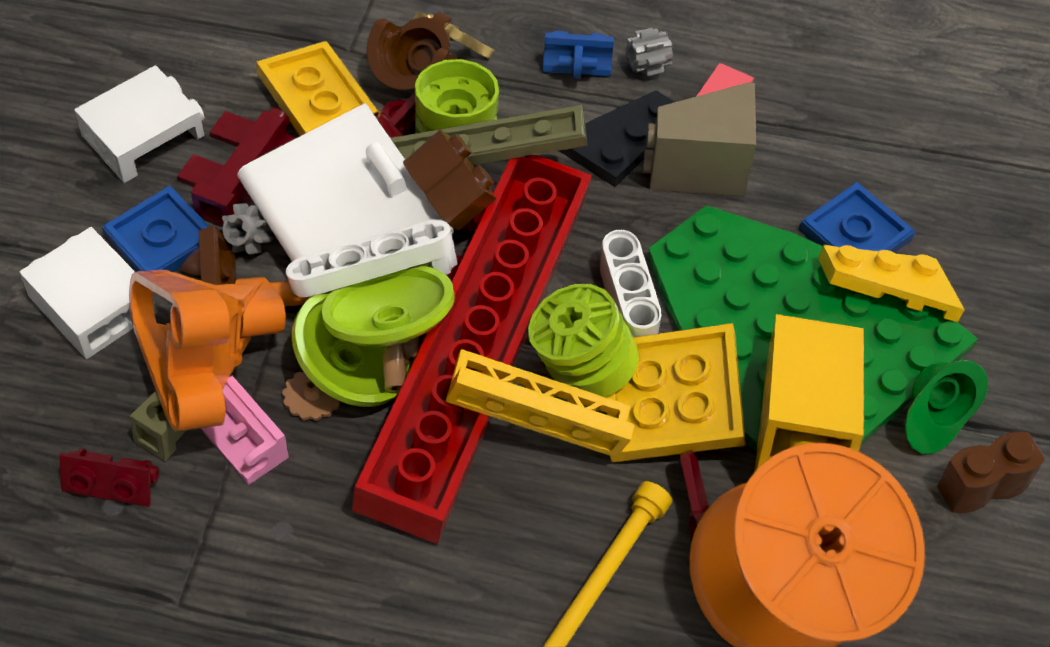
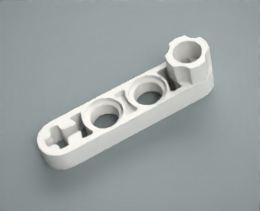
M434 219L300 257L288 265L286 275L291 291L295 295L310 297L417 265L431 267L447 275L457 265V257L450 226L445 221ZM399 250L394 253L384 254L388 251ZM357 262L350 266H343L347 263Z

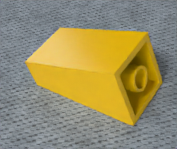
M776 314L768 348L755 471L774 455L797 445L828 443L844 446L859 452L864 424V328Z

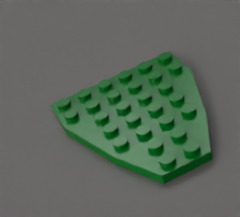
M706 205L649 247L647 258L676 331L733 323L736 337L745 441L755 453H757L768 348L776 314L864 328V424L860 447L913 401L912 387L915 378L924 368L938 362L952 363L961 360L975 347L978 338L958 322L943 318V310L924 305L922 311L906 307L904 300L891 294L884 293L883 297L875 298L830 284L818 260L823 246L792 232Z

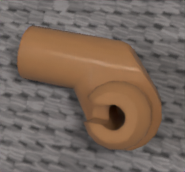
M419 337L402 344L387 346L384 350L382 362L386 392H400L406 379L405 366L409 363L410 359L416 358L421 348L422 342Z

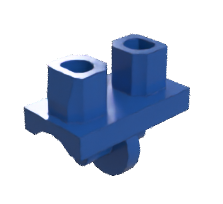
M566 31L545 32L543 72L573 74V79H581V74L611 76L614 37L598 33L578 35L568 34Z

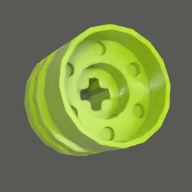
M462 59L443 60L428 66L419 74L415 83V134L497 120L499 104L497 79L487 68L478 63Z
M573 284L556 290L546 297L533 312L528 327L530 343L545 364L553 380L603 397H609L626 386L636 372L639 361L637 343L630 329L624 323L623 316L619 312L615 301L605 289L592 284Z

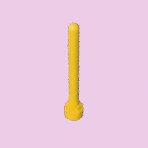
M650 481L641 483L632 497V515L543 647L567 646L646 525L655 522L656 519L663 518L673 503L672 497L664 488Z

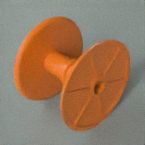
M828 443L797 445L768 459L755 471L747 483L728 490L706 510L697 525L691 543V583L704 616L717 633L733 647H836L841 642L864 639L881 632L897 621L907 610L918 591L924 570L925 547L923 532L916 510L907 493L899 482L879 463L856 450Z

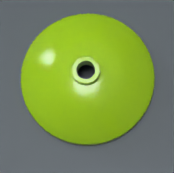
M417 265L333 290L323 303L322 317L324 325L332 335L354 345L383 347L402 344L428 332L443 320L454 303L453 284L443 272L431 267Z
M332 291L319 295L315 294L309 298L297 313L292 326L293 350L299 365L307 377L327 395L350 405L362 407L378 406L397 398L399 392L385 391L382 355L387 346H359L335 337L326 329L322 317L323 303ZM410 359L409 363L405 366L406 377L415 359Z

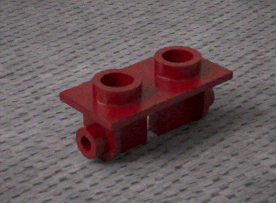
M79 448L77 452L70 451L68 454H59L61 490L63 492L150 507V483L156 484L160 474V467L154 466L151 460L140 461L121 457L119 462H113V456L89 452L84 448Z

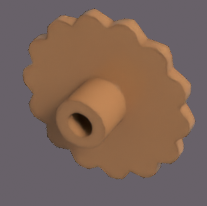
M297 372L294 374L293 379H288L285 383L286 388L282 391L284 406L290 409L291 415L299 416L303 421L308 419L318 421L322 417H330L332 411L340 407L339 400L320 390L304 372Z

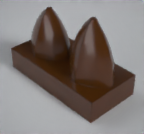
M214 225L199 230V247L189 254L180 269L189 275L201 276L200 281L213 285L235 284L237 280L235 253L232 252V245L226 241L224 235Z

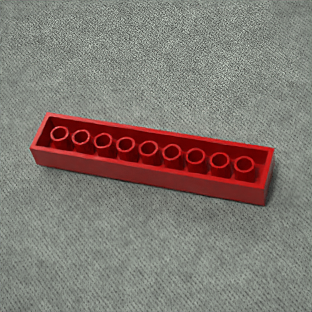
M537 154L509 159L494 191L497 199L487 206L452 280L455 295L453 306L443 320L428 331L355 485L352 511L438 545L492 419L491 416L445 402L458 354L462 349L513 367L515 366L529 333L528 327L532 314L545 296L582 210L592 175ZM466 366L467 369L484 374L482 371Z

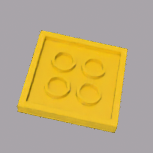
M733 323L634 337L639 352L636 372L626 386L607 397L630 405L627 422L634 424L631 441L616 458L610 456L612 462L675 455L689 450L698 452L746 445ZM607 413L608 416L616 418L615 415Z

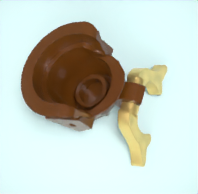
M417 11L413 20H410L402 27L386 19L377 20L370 31L366 52L369 66L379 81L394 89L409 90L415 88L419 74L431 64L443 60L456 59L457 56L449 51V40H455L488 59L491 58L494 49L460 31L457 26L451 24L452 18L441 12H437L435 15H428Z

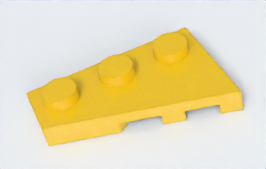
M823 245L818 260L830 284L875 298L883 297L884 293L891 294L904 300L908 308L922 311L924 305L943 310V318L959 322L965 310L936 258L923 254L917 256L896 254L888 250H881L879 252L862 250L848 245L841 247Z

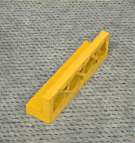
M462 349L458 354L445 402L615 458L631 441L634 424L627 422L630 405ZM466 366L482 371L484 374L467 369ZM515 382V383L524 385L526 388L521 387V386H518V385H515V384H512V383ZM557 396V397L566 399L568 402L563 401V400H560V399H557V398H554V397ZM597 410H600V411H603V412H606V413L615 415L616 418L611 417V416H608V415H605V414H602V413H599V412H596V411H597Z

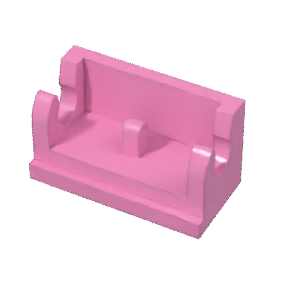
M231 376L223 388L226 409L224 424L200 429L249 485L288 459L289 456L285 435L238 381Z

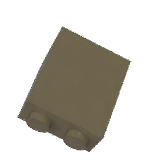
M744 83L658 107L656 124L648 123L646 147L652 148V150L645 149L643 158V173L650 174V190L745 196L756 148L755 83Z

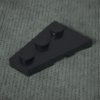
M655 90L586 122L588 146L559 150V152L616 187L643 161L644 150H652V148L646 147L648 123L656 124L658 107L674 103L675 101Z

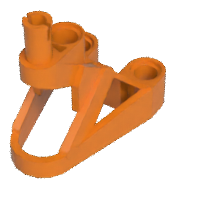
M169 270L134 272L129 285L131 321L165 416L174 431H183L223 425L226 415L223 388L234 368L241 364L242 353L251 337L283 333L286 323L285 307L303 306L310 297L295 295L291 291L289 281L269 282L265 277L237 279L235 284L213 285ZM153 292L173 303L170 314L171 323H167V326L156 323L153 308Z

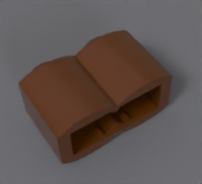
M439 130L405 159L403 164L443 221L459 231L497 199L490 189L494 185V181L479 164L473 167L468 159L472 152L460 136L454 134L450 137L442 130Z
M1029 432L1008 433L997 438L990 446H971L956 453L949 461L937 487L953 513L974 512L987 505L991 499H1009L1023 493L1030 486L1046 458Z

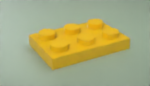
M327 41L257 61L258 76L283 112L289 117L290 122L300 136L364 103L367 104L372 113L378 111Z

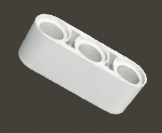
M626 230L609 232L602 242L600 274L605 290L615 301L619 312L623 316L624 323L630 329L633 337L658 334L661 308L640 242L633 233Z

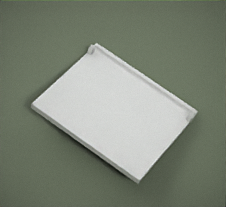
M366 103L244 165L237 173V177L292 262L303 256L434 219L443 221L430 204L425 193L406 170L403 164L404 157ZM450 226V230H451V234H452V233H454V232H453V228ZM399 250L388 251L384 254L394 253ZM357 262L347 263L343 266H350Z

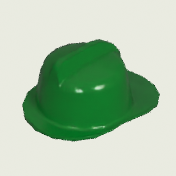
M958 360L952 363L938 362L927 366L918 374L912 387L913 403L907 412L905 422L906 439L913 449L921 454H934L943 450L956 437L985 400L988 391V377L983 367L969 360Z

